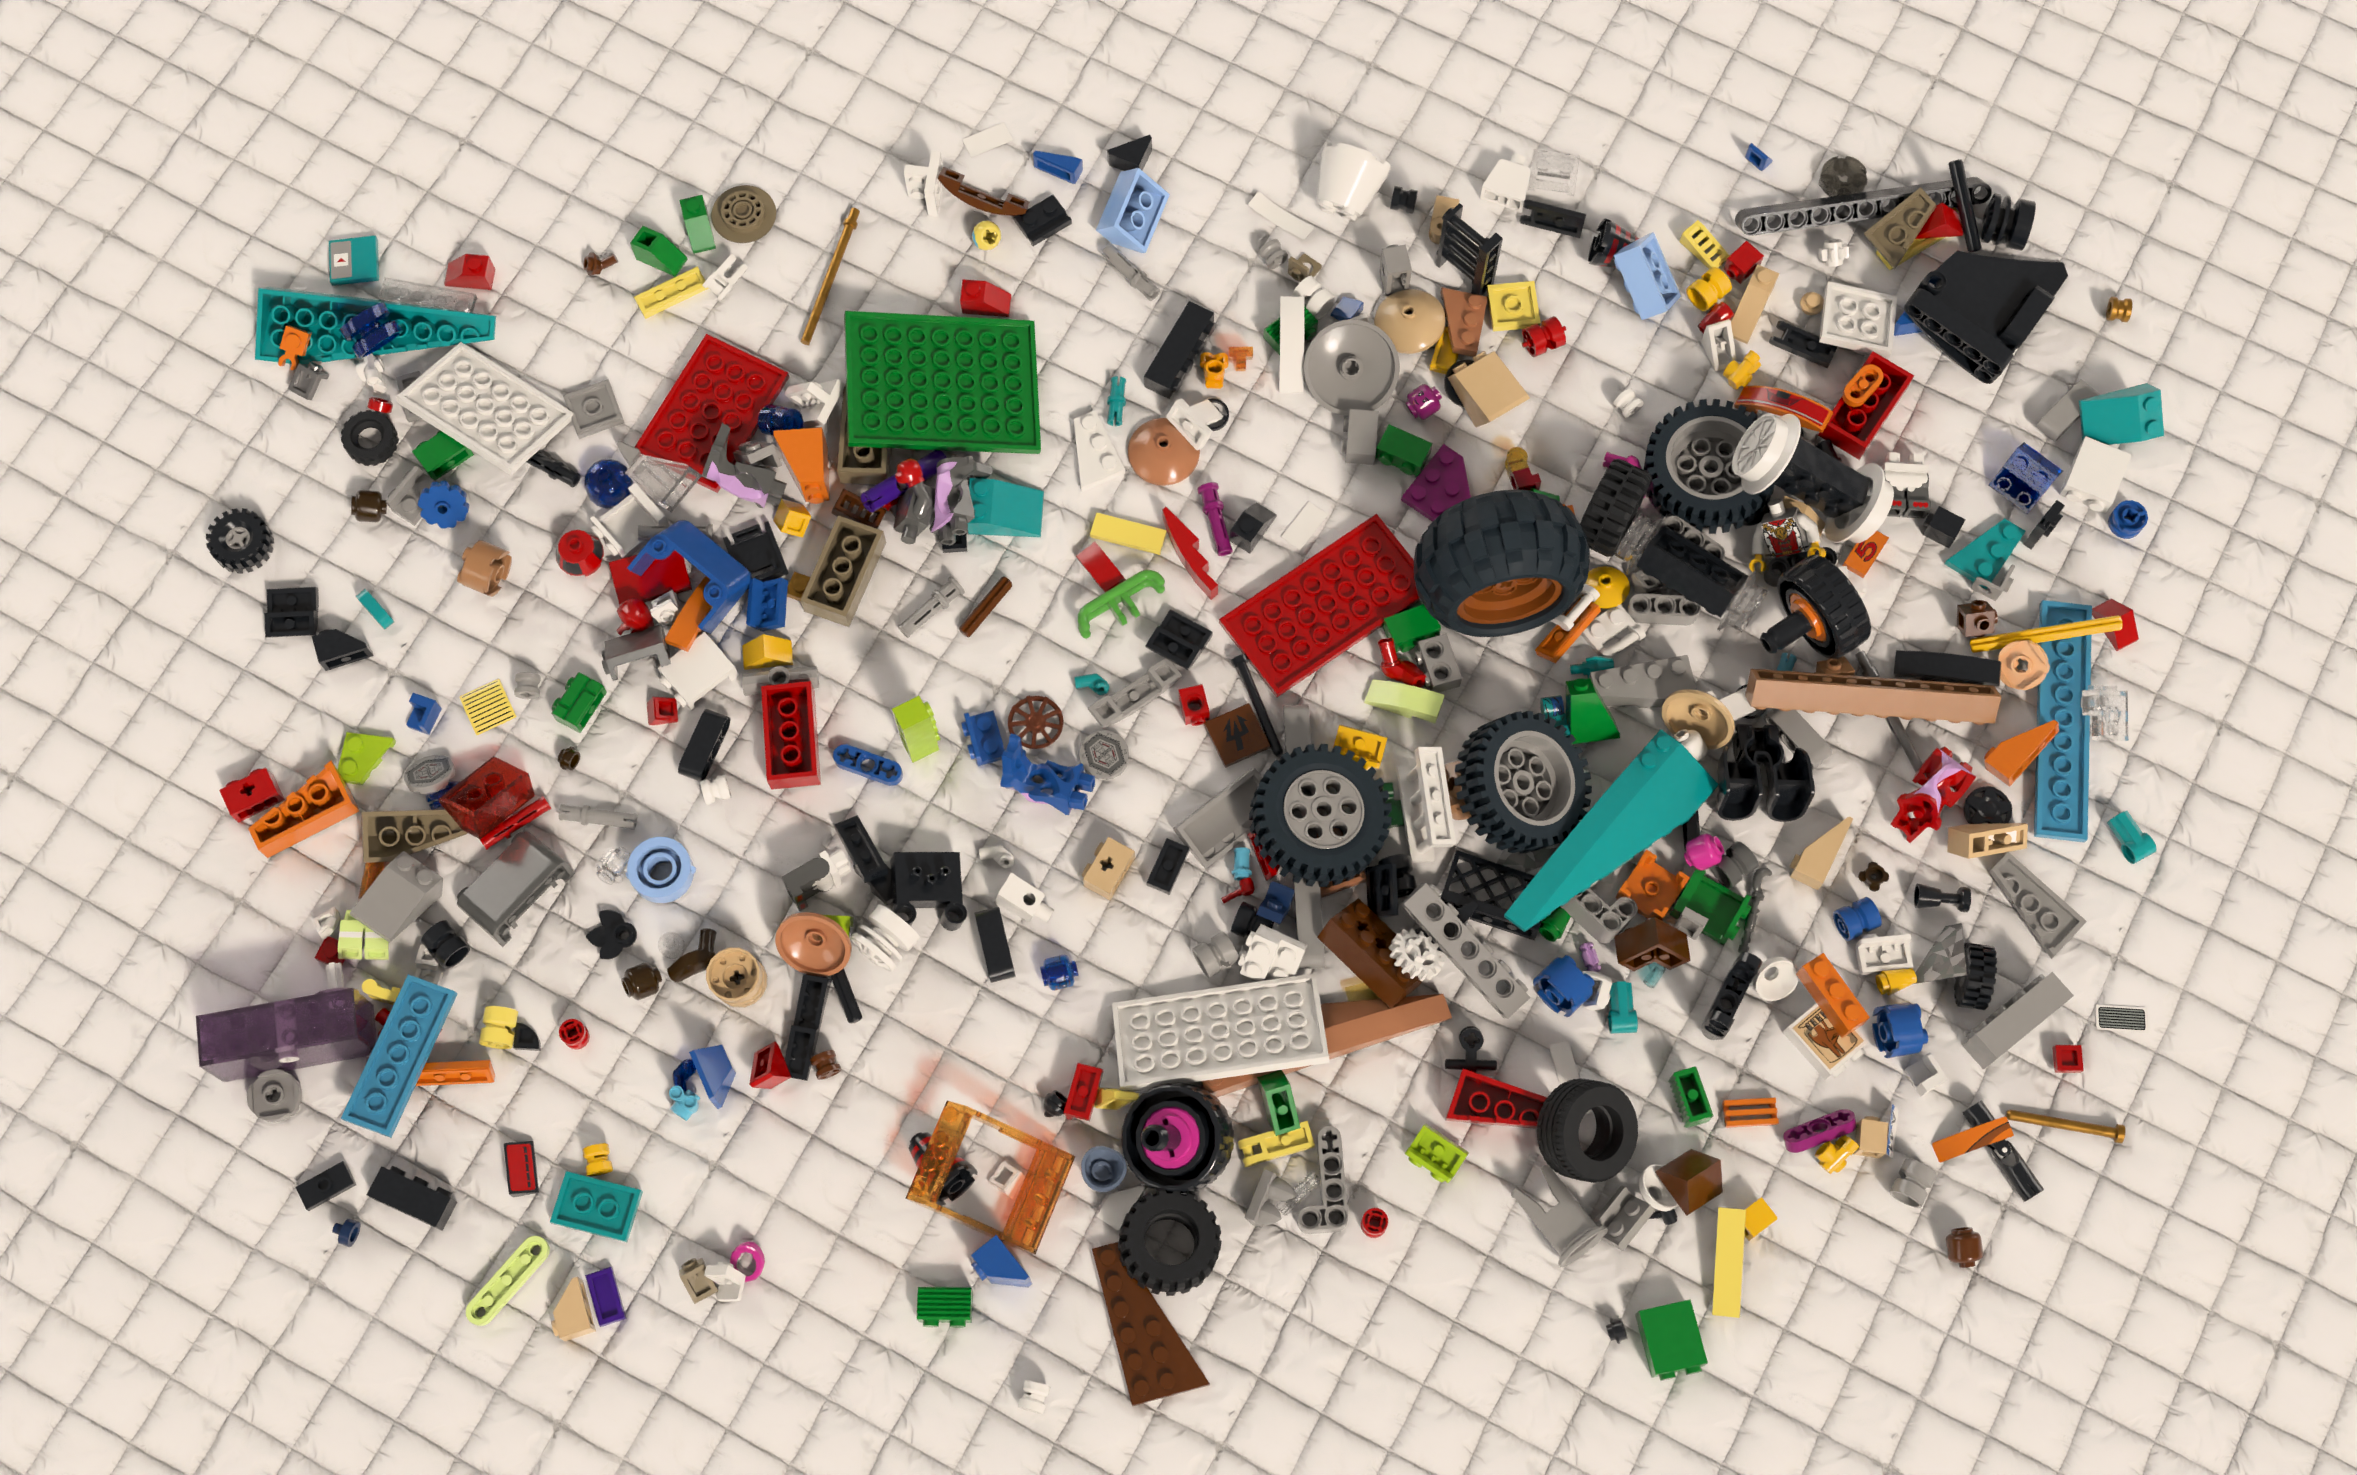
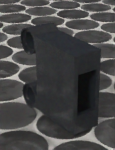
M894 852L890 859L893 912L895 914L905 913L909 918L905 922L911 926L917 915L915 908H945L940 917L941 925L948 931L959 929L967 917V910L963 905L960 852ZM953 912L957 914L959 920L954 921L950 919L948 913Z

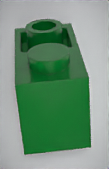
M645 226L641 227L630 242L636 260L676 277L688 260L687 256L663 234Z

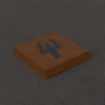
M1249 703L1204 722V726L1225 768L1270 748V744Z

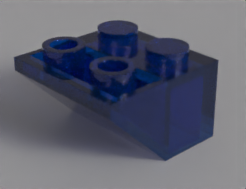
M2023 442L1992 479L1989 486L2023 512L2029 514L2063 473V470Z

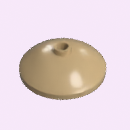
M1407 289L1391 294L1379 305L1375 314L1374 324L1389 336L1397 352L1412 354L1432 347L1440 339L1445 329L1446 319L1441 303L1433 295L1422 290ZM1406 312H1413L1410 315L1405 314Z
M1694 689L1678 690L1671 693L1663 703L1661 710L1662 718L1666 727L1673 735L1683 729L1696 730L1700 733L1708 750L1725 746L1734 734L1735 724L1731 713L1720 700L1706 692Z

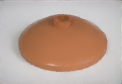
M1157 418L1142 424L1133 433L1128 445V458L1134 472L1146 482L1155 485H1173L1183 481L1195 470L1200 457V449L1196 450L1167 418ZM1166 442L1168 445L1166 447L1160 446V443Z
M802 912L787 917L778 927L775 936L776 947L783 960L795 970L807 975L830 976L838 973L847 965L852 952L850 939L844 929L832 919L817 913Z

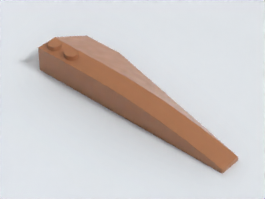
M1444 994L1405 997L1391 1009L1381 999L1321 1004L1329 1060L1452 1019ZM1313 1065L1282 1069V1071L1286 1075ZM1275 1071L1201 1081L1203 1088L1209 1091L1211 1095L1220 1097L1259 1084L1257 1077Z

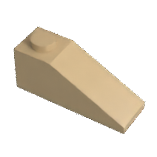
M1757 264L1731 321L1734 339L1748 344L1780 273Z
M1847 817L1807 846L1801 855L1795 854L1790 864V868L1793 869L1790 877L1819 890L1825 881L1853 818Z
M1966 824L1948 827L1947 852L1970 859L2026 849L2028 824Z

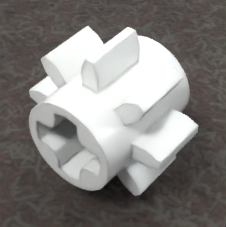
M1841 239L1824 241V246L1818 248L1819 259L1825 261V266H1839L1843 264L1844 258H1849L1848 246L1842 244Z

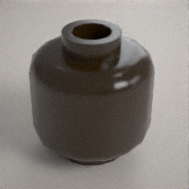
M359 490L356 496H352L351 515H355L356 520L359 522H379L381 514L387 513L386 500H382V495L379 491Z
M642 963L627 969L621 981L628 997L641 1000L658 992L659 982H662V977L657 967L652 968L648 963Z

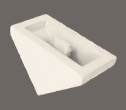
M1727 319L1706 326L1701 340L1703 348L1714 371L1725 369L1731 361H1737L1731 320Z

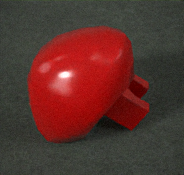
M631 598L619 605L617 613L623 622L616 630L619 635H622L626 630H630L633 633L654 626L653 616L643 600Z

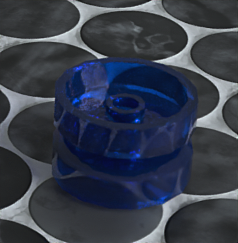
M384 302L360 312L339 329L345 341L358 339L352 346V351L358 359L374 353L403 332V329L396 320L383 323L391 313Z

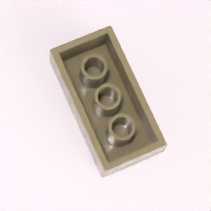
M845 385L843 388L837 466L840 483L879 484L889 478L891 448L848 446Z
M841 516L837 517L800 600L804 612L850 627L886 545L885 535L882 530Z

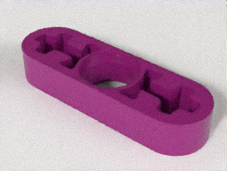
M1847 1109L1838 1110L1788 1129L1783 1134L1785 1148L1789 1152L1798 1153L1853 1132L1857 1127L1854 1112Z

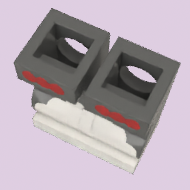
M1888 452L1882 468L1885 473V481L1890 483L1894 490L1893 502L1890 508L1894 510H1890L1887 516L1900 517L1903 513V517L1925 519L1931 510L1928 492L1929 465H1924L1922 454L1909 455L1908 464L1900 463L1899 453Z
M841 849L831 855H828L825 850L819 853L820 858H814L782 876L786 890L799 912L808 907L807 899L819 892L829 891L833 885L836 888L842 885L841 877L851 872V868L848 865L849 861Z

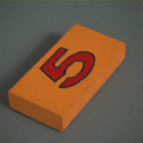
M1876 531L1867 540L1856 543L1842 566H1847L1848 570L1864 578L1889 537Z

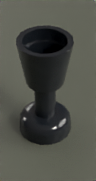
M1917 883L1914 890V906L1917 909L1937 907L1941 903L1956 904L1960 912H1968L1971 905V890L1969 887H1960L1957 894L1941 893V889Z

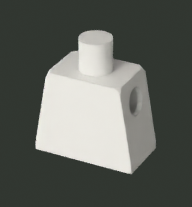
M1515 153L1510 161L1499 159L1482 186L1480 199L1522 213L1531 171L1529 167L1523 166L1525 157Z
M1010 873L994 902L1028 922L1031 921L1033 916H1036L1047 923L1054 912V909L1042 903L1045 897L1044 893L1013 873ZM1028 900L1032 905H1026L1024 901Z

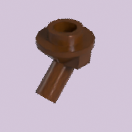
M590 252L584 258L583 267L587 274L592 276L600 274L602 269L618 263V259L615 254H612L600 260L598 255Z

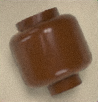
M1972 1227L1952 1229L1951 1234L1946 1237L1948 1258L1951 1262L1959 1263L1960 1268L1976 1266L1975 1261L1983 1257L1981 1236L1978 1232L1973 1231Z

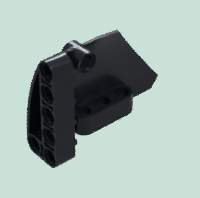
M1957 250L1935 271L1927 274L1904 305V310L1921 331L1953 361L1979 381L1991 384L2002 374L2014 357L2013 353L2022 345L2054 300L2055 294L2067 279L2068 274L2063 262L1997 258Z

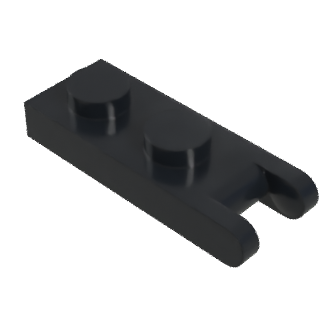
M1532 200L1524 201L1523 207L1532 211L1530 216H1520L1519 222L1521 224L1580 238L1586 214Z
M1778 321L1776 327L1784 331L1781 339L1771 336L1769 340L1771 345L1825 368L1829 367L1838 346L1819 342V336L1786 322Z

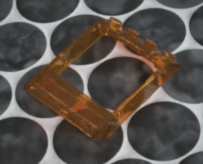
M947 1100L906 1195V1199L991 1238L997 1235L1002 1243L1036 1255L1075 1156L968 1106ZM972 1118L1036 1149L1003 1232L936 1204Z

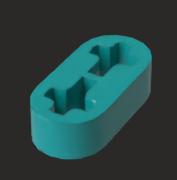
M363 589L355 596L384 630L394 623L393 619L366 589Z

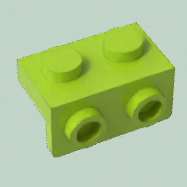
M1425 1123L1405 1154L1409 1156L1408 1160L1415 1166L1420 1168L1423 1166L1431 1171L1430 1175L1437 1181L1449 1183L1469 1152Z

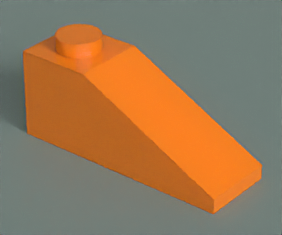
M2052 720L2007 739L1996 748L1992 747L1984 757L1985 769L2010 787L2059 732V723Z

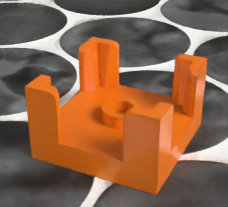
M1646 850L1615 898H1631L1637 904V912L1647 919L1656 917L1663 920L1690 877L1681 871L1676 876L1655 863L1657 858L1655 854Z

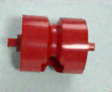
M1555 316L1543 320L1541 326L1533 324L1522 329L1524 341L1522 347H1526L1532 357H1536L1546 353L1547 348L1553 350L1566 344L1564 332L1566 327H1562L1560 321Z

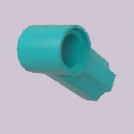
M2128 811L2121 812L2107 822L2122 844L2121 851L2124 857L2131 864H2135L2156 852L2157 848L2154 840L2149 834L2142 833Z
M1626 981L1612 983L1609 992L1610 1034L1637 1033L1638 1019L1637 1012L1633 1008L1632 984Z

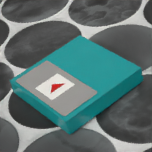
M376 236L329 241L330 283L332 286L379 281L378 239Z

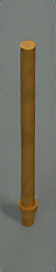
M851 208L848 218L844 219V229L801 339V343L804 345H809L852 231L857 228L858 224L856 221L860 213L857 208Z

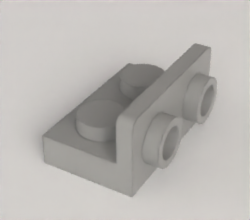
M416 465L405 474L401 484L390 492L386 503L392 512L415 526L422 518L420 515L422 508L418 506L421 492L424 488L430 489L431 483L436 481L424 474L421 468Z
M1620 1186L1593 1221L1597 1226H1607L1608 1232L1602 1240L1623 1251L1655 1210L1647 1202L1633 1196L1626 1187Z

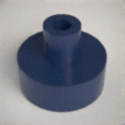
M349 1218L343 1225L335 1223L332 1233L338 1234L339 1244L351 1247L359 1235L361 1224Z

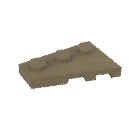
M1920 187L1864 232V236L1895 270L1936 208V204Z

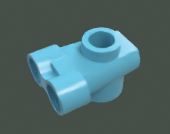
M673 1086L670 1089L669 1096L676 1101L670 1110L687 1121L699 1109L698 1101L700 1097L689 1089L685 1092L680 1086Z

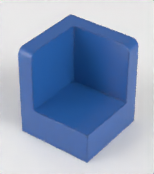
M413 693L409 702L414 709L406 725L408 728L430 735L442 708L436 700Z

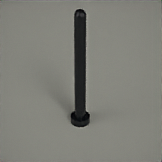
M1246 654L1236 656L1231 660L1232 666L1234 668L1237 667L1273 754L1280 756L1283 754V749L1246 664L1249 662Z

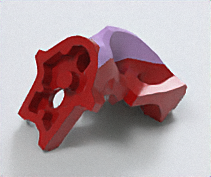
M1946 747L1936 748L1916 772L1912 781L1922 785V787L1911 793H1904L1897 799L1900 809L1890 825L1903 830L1909 843L1927 827L1937 831L1942 823L1940 818L1942 808L1945 805L1951 808L1964 795L1976 778L1971 773L1972 766L1966 762L1957 763L1952 759V751ZM1913 812L1915 818H1910L1908 813Z

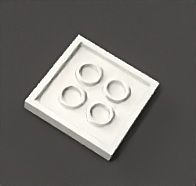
M1828 281L1825 287L1819 342L1870 354L1874 351L1880 356L1889 358L1893 349L1897 296Z

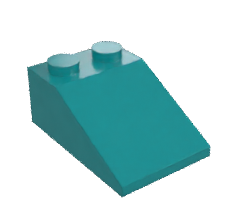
M2148 383L2079 400L2082 441L2086 436L2106 445L2142 442L2164 436L2161 390Z
M970 478L969 490L975 510V518L968 523V534L1041 537L1044 491L996 479Z

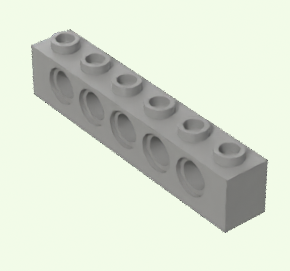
M1421 883L1400 903L1401 907L1428 936L1432 937L1434 943L1440 945L1439 948L1494 1009L1503 1018L1509 1019L1531 998L1526 993L1528 988L1521 980H1514L1509 974L1511 969L1502 960L1497 961L1491 955L1494 952L1493 949L1485 941L1480 942L1474 936L1476 931L1468 922L1462 923L1457 917L1459 912L1449 902L1445 904L1440 899L1442 894L1432 883L1430 885ZM1431 903L1438 909V913L1434 918H1430L1426 913V908ZM1449 922L1455 927V932L1451 937H1447L1444 934V926ZM1464 942H1469L1472 946V952L1468 956H1464L1461 952V946ZM1482 961H1486L1489 964V972L1486 975H1482L1478 969ZM1500 980H1504L1507 985V989L1503 994H1499L1496 990V984Z

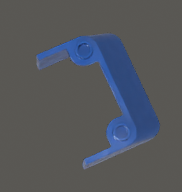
M680 520L652 537L627 569L642 576L655 559L664 560L674 550L677 551L711 579L704 588L703 596L706 602L713 608L698 625L701 630L711 634L747 591L752 574L689 521Z

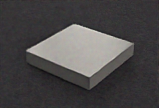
M608 379L563 395L568 410L574 413L571 419L579 439L624 423Z

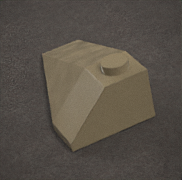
M467 809L361 812L363 863L391 862L403 851L410 855L467 834Z

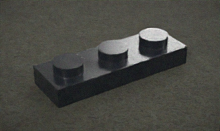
M858 815L834 824L840 840L864 883L888 874L887 866Z

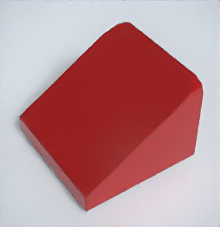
M652 697L647 702L648 725L678 722L677 700L669 697Z

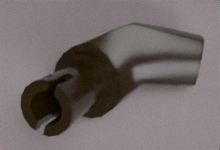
M708 928L700 930L698 950L681 956L667 968L668 975L672 981L679 983L707 969L710 960L716 955L714 952V942L717 932Z

